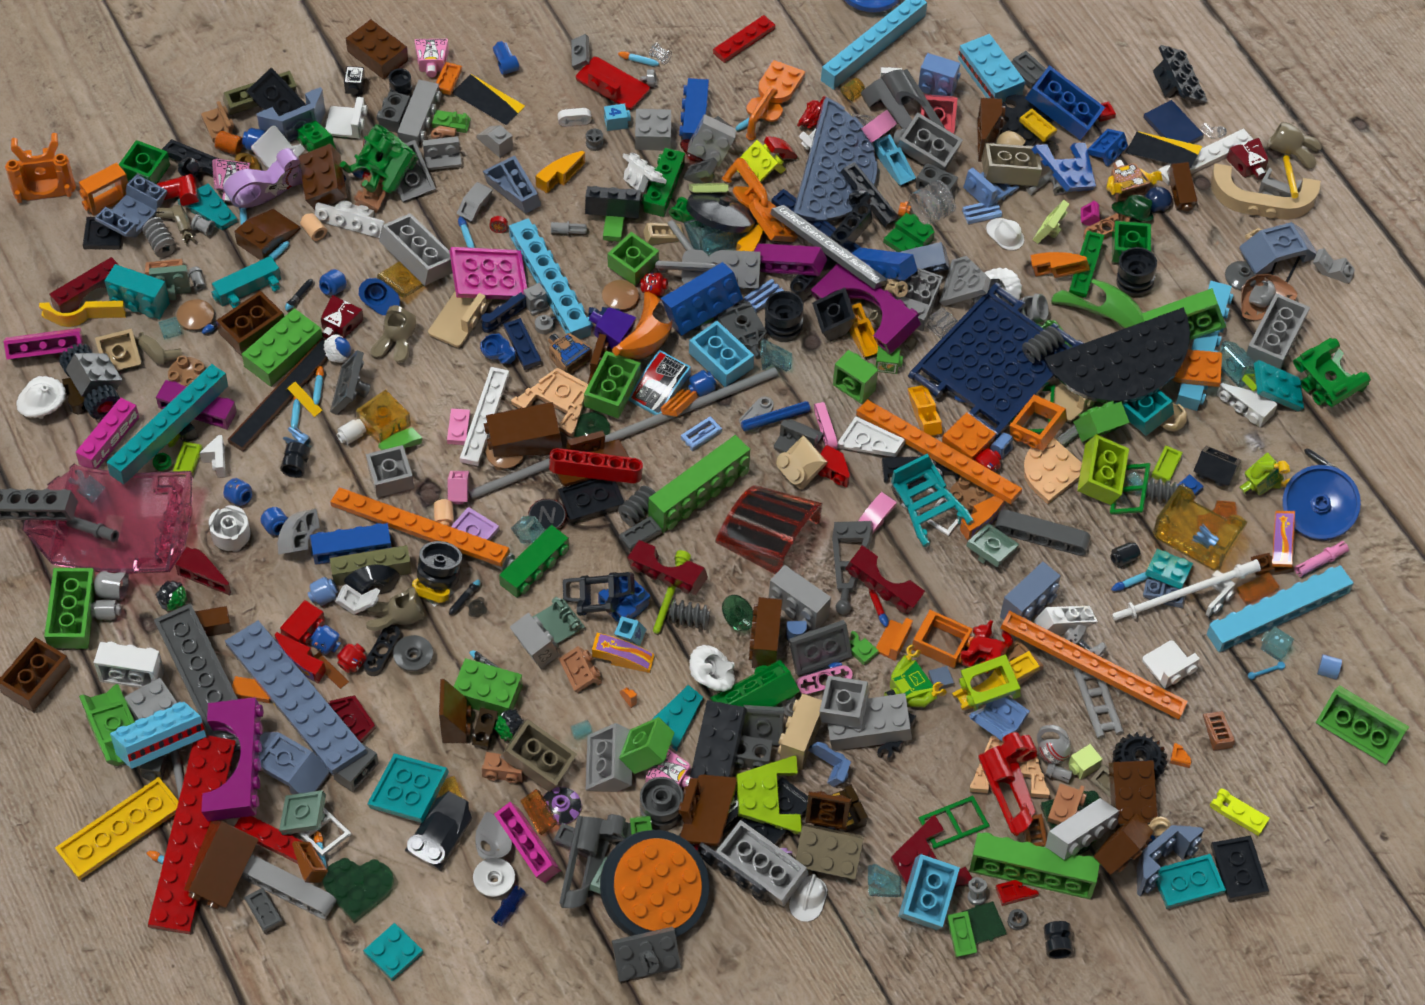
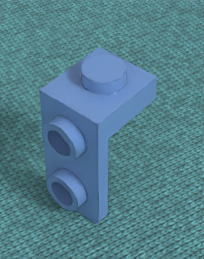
M816 742L809 746L808 751L833 765L827 783L832 787L844 783L849 775L847 771L851 761L846 759L843 754L830 749L825 743Z

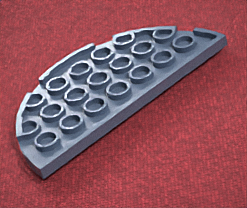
M827 97L822 104L793 210L794 213L808 221L836 220L847 216L853 210V207L857 205L856 203L852 206L849 204V195L854 189L840 173L844 167L855 162L873 185L877 175V161H875L874 156L875 149L873 143L868 140L861 130L863 125L855 116L852 117L844 110L845 107Z

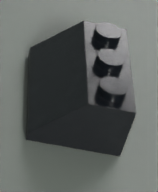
M587 186L585 214L639 218L642 200L641 190Z

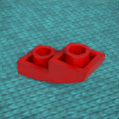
M766 136L764 143L770 152L774 154L779 153L783 159H796L798 157L786 141L777 137Z

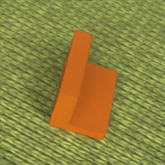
M905 618L903 624L890 620L876 646V649L879 650L878 654L896 661L912 630L913 620Z

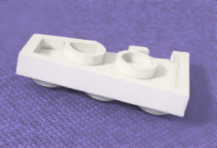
M855 416L837 444L840 449L896 457L905 444V439Z

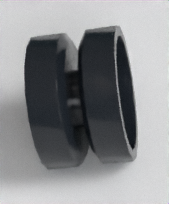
M442 541L429 542L424 545L419 553L417 569L419 582L435 590H445L454 587L460 577L462 562L460 550L453 544Z

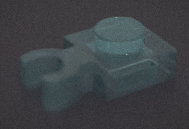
M75 470L79 479L74 480V478L70 477L68 481L73 485H79L80 487L77 492L93 503L105 487L91 475L84 478V473L81 470Z

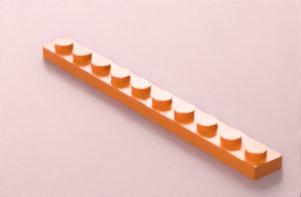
M866 400L856 410L858 417L905 439V444L924 455L928 454L931 459L1007 503L1012 504L1022 493V488L875 403Z
M340 487L330 501L332 507L377 523H388V527L430 542H448L456 546L463 554L502 567L510 553L509 547Z
M1011 611L1008 612L1000 629L1177 719H1180L1188 701Z

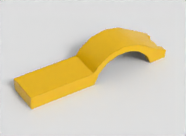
M124 301L85 302L80 309L71 313L58 312L51 307L49 302L39 303L43 318L64 327L78 326L88 318H126Z
M1030 651L1009 662L1017 681L1040 670V666ZM1000 668L994 670L984 682L972 689L977 692H984L1006 684ZM960 688L952 693L953 697L958 698L962 704V710L973 708V706L970 707L968 705L966 689L962 690Z

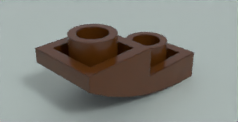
M1270 553L1251 557V561L1257 559L1261 567V571L1255 572V575L1267 576L1294 572L1293 563L1292 567H1272L1273 556Z

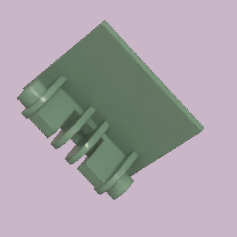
M558 597L552 599L551 602L553 604L532 617L537 616L556 644L585 628L564 599Z

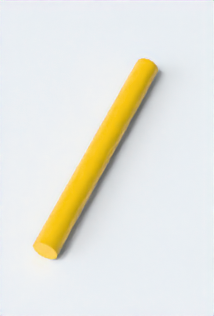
M1286 155L1283 157V163L1291 197L1296 199L1299 194L1290 157Z

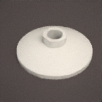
M501 858L482 861L477 865L473 873V882L476 889L489 897L504 895L512 888L515 881V873L512 866ZM496 878L498 881L491 882V879Z

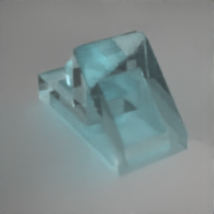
M762 339L760 351L762 370L771 365L786 372L790 370L792 353Z
M876 864L868 866L870 896H901L900 876Z

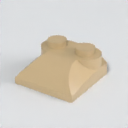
M132 329L95 338L99 353H107L117 371L142 365Z
M802 436L787 452L781 453L777 458V467L792 484L802 490L828 463L805 436Z

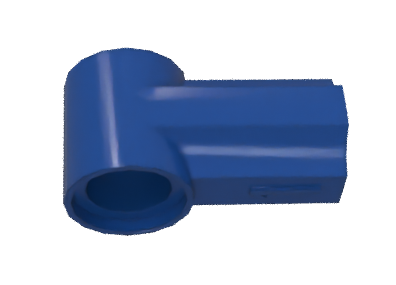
M503 41L497 42L493 46V52L498 60L501 74L505 75L518 71V60L515 55H512L507 43Z

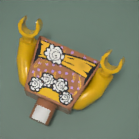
M1118 160L1113 164L1114 169L1111 172V176L1108 177L1106 190L1111 195H1115L1116 201H1125L1131 195H1146L1149 191L1150 183L1156 184L1157 181H1163L1160 171L1149 174L1134 163L1124 165L1122 160Z

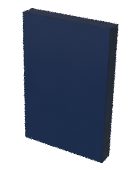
M1173 100L1152 109L1143 116L1161 137L1193 144L1204 136Z

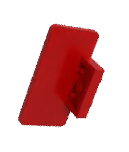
M597 56L593 57L589 64L585 65L576 74L577 81L617 104H625L628 110H632L650 91V87L647 84Z

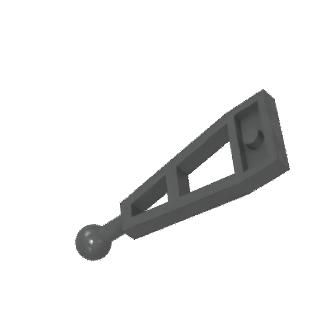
M872 521L834 522L832 541L837 589L841 592V598L836 603V611L841 615H846L851 610V604L848 601L849 592H854L858 578L851 576L849 583H843L842 570H846L845 568L850 561H841L840 542H862V545L869 549L873 532Z

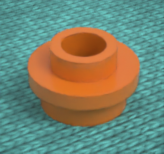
M908 201L900 203L898 216L902 217L906 212L910 214L911 206H909Z

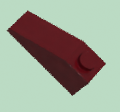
M186 546L175 564L177 574L230 596L229 582L207 556L197 548L192 549Z

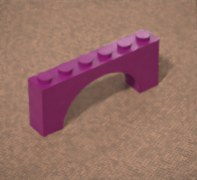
M839 263L811 289L816 301L845 287L849 299H865L877 305L882 310V321L873 336L877 345L890 355L921 325L918 318L919 314L916 310L906 307L902 300H896L888 290L884 291L881 287L873 289Z
M255 697L208 703L207 722L213 731H226L235 735L239 739L241 753L238 766L230 779L221 787L211 792L203 793L201 812L207 821L256 816V807H259L257 789L260 788L258 771L261 770L259 753L262 752L260 735L263 733L261 717H263L264 711L263 706L258 703Z

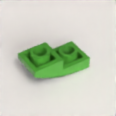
M606 216L603 240L621 242L624 217Z
M412 427L391 435L379 443L378 447L381 450L403 445L405 450L406 447L421 444L422 437Z

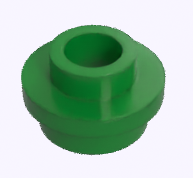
M158 453L153 458V467L158 471L168 470L172 465V459L166 453Z

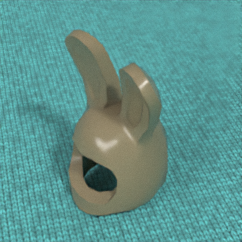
M1281 122L1267 142L1268 148L1274 151L1295 155L1308 169L1316 166V159L1303 146L1315 152L1320 151L1322 148L1316 138L1303 135L1297 127L1287 122Z
M390 306L384 319L383 335L371 348V356L382 358L392 343L396 342L393 358L397 363L404 362L409 356L408 340L415 330L416 316L401 306Z
M414 587L408 588L406 591L390 598L389 602H377L375 606L367 608L368 614L384 617L370 620L366 623L368 630L379 631L393 623L408 625L420 621L424 617V609Z

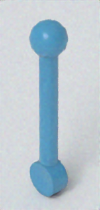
M1278 662L1276 666L1255 673L1250 672L1248 678L1253 680L1256 676L1277 669L1284 670L1285 663Z

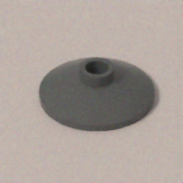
M1247 261L1233 262L1225 271L1227 283L1241 291V287L1247 280L1255 276ZM1256 280L1250 283L1251 287L1256 284Z
M406 636L399 640L394 647V661L404 670H421L432 660V645L421 636Z

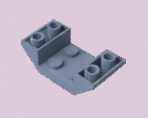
M320 87L305 93L306 106L285 113L282 116H278L273 107L257 113L259 129L267 131L271 126H276L289 143L297 140L299 137L297 129L315 120L319 124L322 122L325 115L322 88Z
M136 174L126 185V195L112 210L105 207L95 217V221L125 237L136 238L141 233L143 225L148 220L157 216V208L161 207L167 190Z
M1292 222L1260 230L1239 247L1255 275L1270 272L1275 262L1299 256L1302 262L1314 260L1317 254L1304 230Z
M264 732L261 735L262 752L259 753L261 770L288 785L292 795L317 791L331 773L311 750L279 732Z
M1172 825L1143 850L1137 864V894L1139 896L1145 892L1148 894L1155 888V882L1160 877L1158 874L1161 867L1157 863L1161 856L1165 858L1172 850L1182 860L1188 855L1190 857L1193 856L1199 849L1197 846L1203 840L1201 837L1204 830L1201 827Z

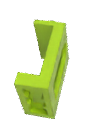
M1006 654L961 670L960 686L962 690L966 689L968 705L970 707L973 706L975 711L978 710V706L1009 695L1013 699L1021 697V688ZM1000 668L1006 684L984 692H977L972 689L970 683L975 676Z

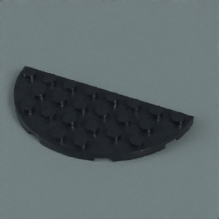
M1183 307L1044 358V361L1056 379L1058 378L1067 389L1083 398L1101 403L1111 401L1128 403L1141 400L1161 390L1165 384L1176 376L1183 365L1190 337L1187 314Z

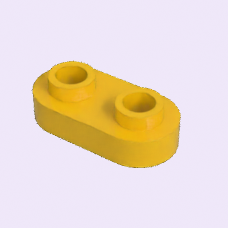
M418 578L412 582V587L416 589L419 597L433 600L436 603H443L449 599L450 589L435 590L428 588L420 583Z

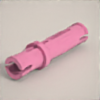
M1341 541L1335 546L1325 548L1322 553L1294 567L1296 574L1302 577L1325 563L1335 561V558L1349 552L1348 545Z

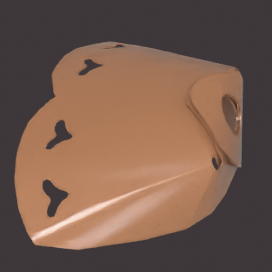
M1271 274L1255 275L1241 287L1242 316L1250 320L1263 319L1269 305L1260 308L1249 303L1251 291L1256 285H1264L1262 281L1272 282L1275 285L1277 294L1285 297L1292 295L1289 299L1294 301L1298 293L1290 284L1278 276ZM1256 280V284L1251 287L1250 283Z

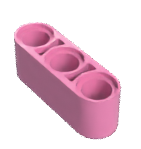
M886 110L861 128V130L872 143L897 123L889 111Z

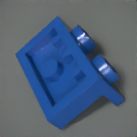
M1107 129L1087 149L1088 154L1103 158L1105 166H1110L1128 147L1125 133Z

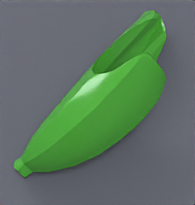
M1093 279L1091 282L1106 293V301L1101 306L1094 305L1066 290H1060L1051 299V304L1072 306L1101 317L1113 319L1123 329L1144 322L1143 312L1135 301L1117 287Z

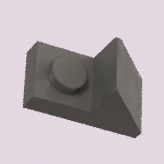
M715 158L692 164L683 178L695 184L712 183L715 178L713 173L718 162Z

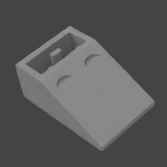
M917 268L918 271L904 280L908 285L907 294L901 298L897 296L894 298L902 300L906 307L917 311L921 323L917 330L923 331L943 276Z

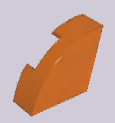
M626 687L620 691L621 696L630 708L637 705V694L634 690H629Z
M1174 743L1170 763L1190 768V756L1181 745Z

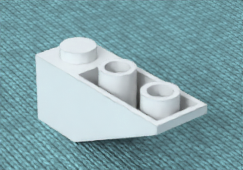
M1224 383L1220 384L1217 396L1222 401L1228 403L1235 411L1244 415L1251 423L1256 424L1260 428L1274 415L1278 405L1273 400L1258 395L1256 391Z
M1090 606L1046 607L1034 620L1035 624L1057 635L1065 634L1069 628L1075 629L1079 624L1089 626L1098 622Z

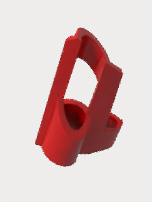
M1013 732L1003 737L1002 741L1004 744L995 746L978 755V760L990 788L997 798L1011 833L1017 836L1033 821L1032 816L1035 813L1019 763L1037 757V749L1030 735L1020 736L1018 732ZM1000 782L1010 785L1021 810L1014 818L998 783Z

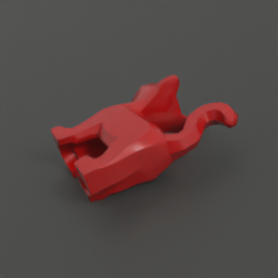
M990 620L986 625L982 624L978 627H973L972 632L975 636L970 641L968 650L961 652L963 665L972 667L979 657L986 659L981 662L983 663L1005 655L1013 643L1010 633L1002 630L1004 642L992 639L994 637L992 633L993 620Z

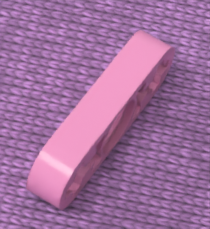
M824 402L814 404V413L820 432L823 433L825 446L828 445L837 449V439Z
M840 665L801 676L796 680L800 690L799 693L809 694L824 690L826 685L823 686L819 683V677L822 674L833 676L840 674L842 669L847 672L844 678L852 679V670L848 666ZM804 679L806 682H815V685L807 686V690L801 688Z

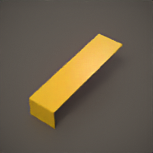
M296 382L287 388L314 417L322 411Z

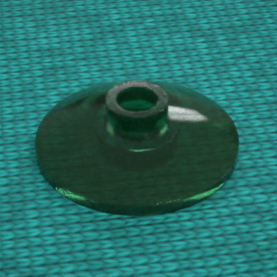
M584 413L579 417L574 436L580 437L603 431L605 435H608L610 433V424L599 413Z
M729 595L722 603V612L727 623L738 631L751 629L753 609L749 602L739 595Z

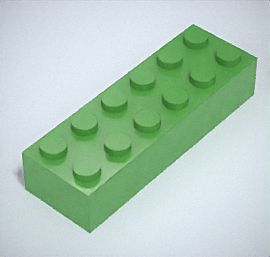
M734 435L650 496L648 517L651 516L663 533L668 529H673L683 518H688L695 509L703 507L706 501L712 497L715 498L725 487H730L737 478L743 477L748 473L751 449Z
M984 832L977 833L969 872L1006 881L1017 880L1024 885L1091 900L1097 882L1100 863L1092 856L1071 855L1064 860L1046 847L1036 846L1030 842L1014 841L1009 837L1000 838Z

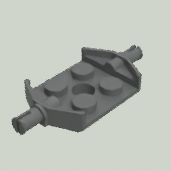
M740 301L716 316V320H720L721 324L748 350H751L756 359H758V356L759 358L762 357L763 354L758 346L767 338V331L750 302ZM744 320L746 321V323L739 324L737 321Z

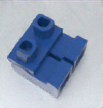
M628 577L619 578L620 593L628 590ZM635 581L634 595L620 598L616 611L609 614L618 623L621 616L634 619L648 607L651 595ZM603 589L598 593L599 604L606 603L609 597V589Z

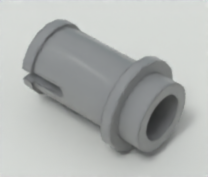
M197 266L190 268L188 275L192 279L194 289L201 291L205 289L206 284L202 277L203 271Z
M1049 763L1045 775L1048 778L1053 777L1069 783L1072 771L1055 766L1054 763Z

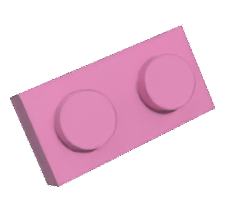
M451 408L447 444H465L468 435L470 410Z

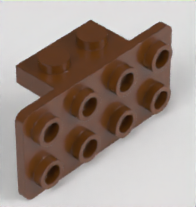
M603 431L567 440L568 450L629 457L620 440L605 442ZM556 474L563 486L592 479Z
M699 775L698 778H690L688 786L684 788V800L679 805V814L682 815L684 822L680 837L687 840L690 844H700L701 842L710 846H718L720 844L737 787V779L735 777Z

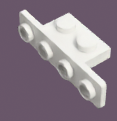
M630 153V155L623 154V158L629 162L628 167L624 171L623 179L633 188L644 192L648 179L666 184L667 180L662 177V173L655 171L653 166L647 165L648 162L640 159V155Z
M340 201L335 207L322 203H317L315 207V215L321 222L380 238L382 225L385 222L373 218L374 210L369 209L367 206H357L349 201Z

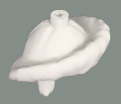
M997 268L985 272L991 279L988 290L997 282L1002 286V289L1018 300L1020 299L1022 285L1018 275L1012 270ZM996 294V296L1002 299L1004 302H1006L1012 307L1014 306L1010 302L1002 298L1000 295ZM983 295L974 297L973 302L976 303Z
M38 376L32 379L19 394L16 403L17 410L25 417L43 419L45 415H49L61 407L66 397V389L58 379Z
M709 645L698 646L694 649L689 660L691 676L700 684L715 691L725 692L731 690L735 682V675L732 669L735 666L734 662L728 661L722 652Z

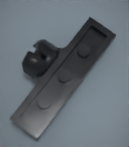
M172 139L162 148V150L168 152L170 158L180 162L178 164V172L181 176L191 174L195 178L200 172L213 175L212 160L219 159Z
M855 162L841 170L840 173L854 189L849 195L848 201L850 206L855 203H868L871 211L884 227L898 219V214Z

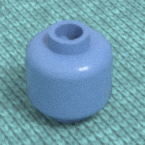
M322 577L310 584L308 596L312 603L316 602L318 605L323 606L336 599L338 589L332 579Z

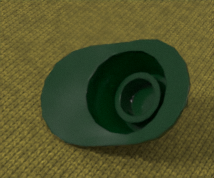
M1131 195L1126 201H1117L1112 204V209L1119 214L1134 217L1141 221H1151L1153 219L1151 212L1152 200L1141 195Z

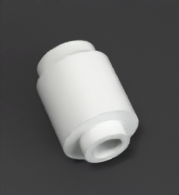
M353 419L338 428L337 437L341 443L348 445L362 437L363 433L366 432V428L360 419Z

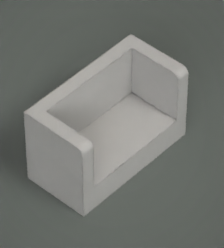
M1269 168L1261 182L1258 193L1291 197L1289 185L1270 178L1272 169ZM1300 180L1296 184L1298 192L1302 183Z

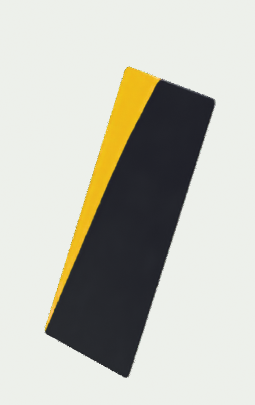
M472 74L452 92L455 96L504 125H507L525 107L522 103Z
M1137 131L1126 153L1170 164L1188 162L1191 168L1202 146Z

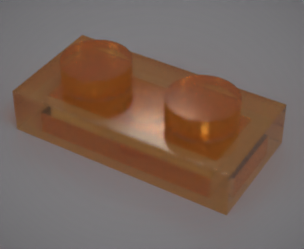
M535 789L520 800L538 834L543 835L558 824L539 790Z

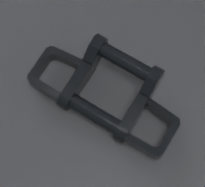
M612 572L609 575L594 577L585 575L579 578L563 580L564 601L578 602L576 607L578 616L603 611L613 613L617 609L620 598L631 596L635 593L634 573ZM628 577V590L620 593L619 578ZM579 582L580 598L570 597L571 583ZM608 583L609 597L606 603L591 605V585Z

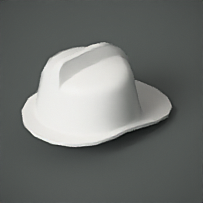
M995 218L987 223V233L1002 248L1017 250L1023 245L1024 235L1017 222L1004 218Z
M815 874L807 876L790 899L789 908L791 914L800 921L808 922L817 918L822 911L827 896L826 884L817 878Z

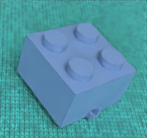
M927 53L920 69L919 88L926 94L953 96L961 75L959 72L960 63Z

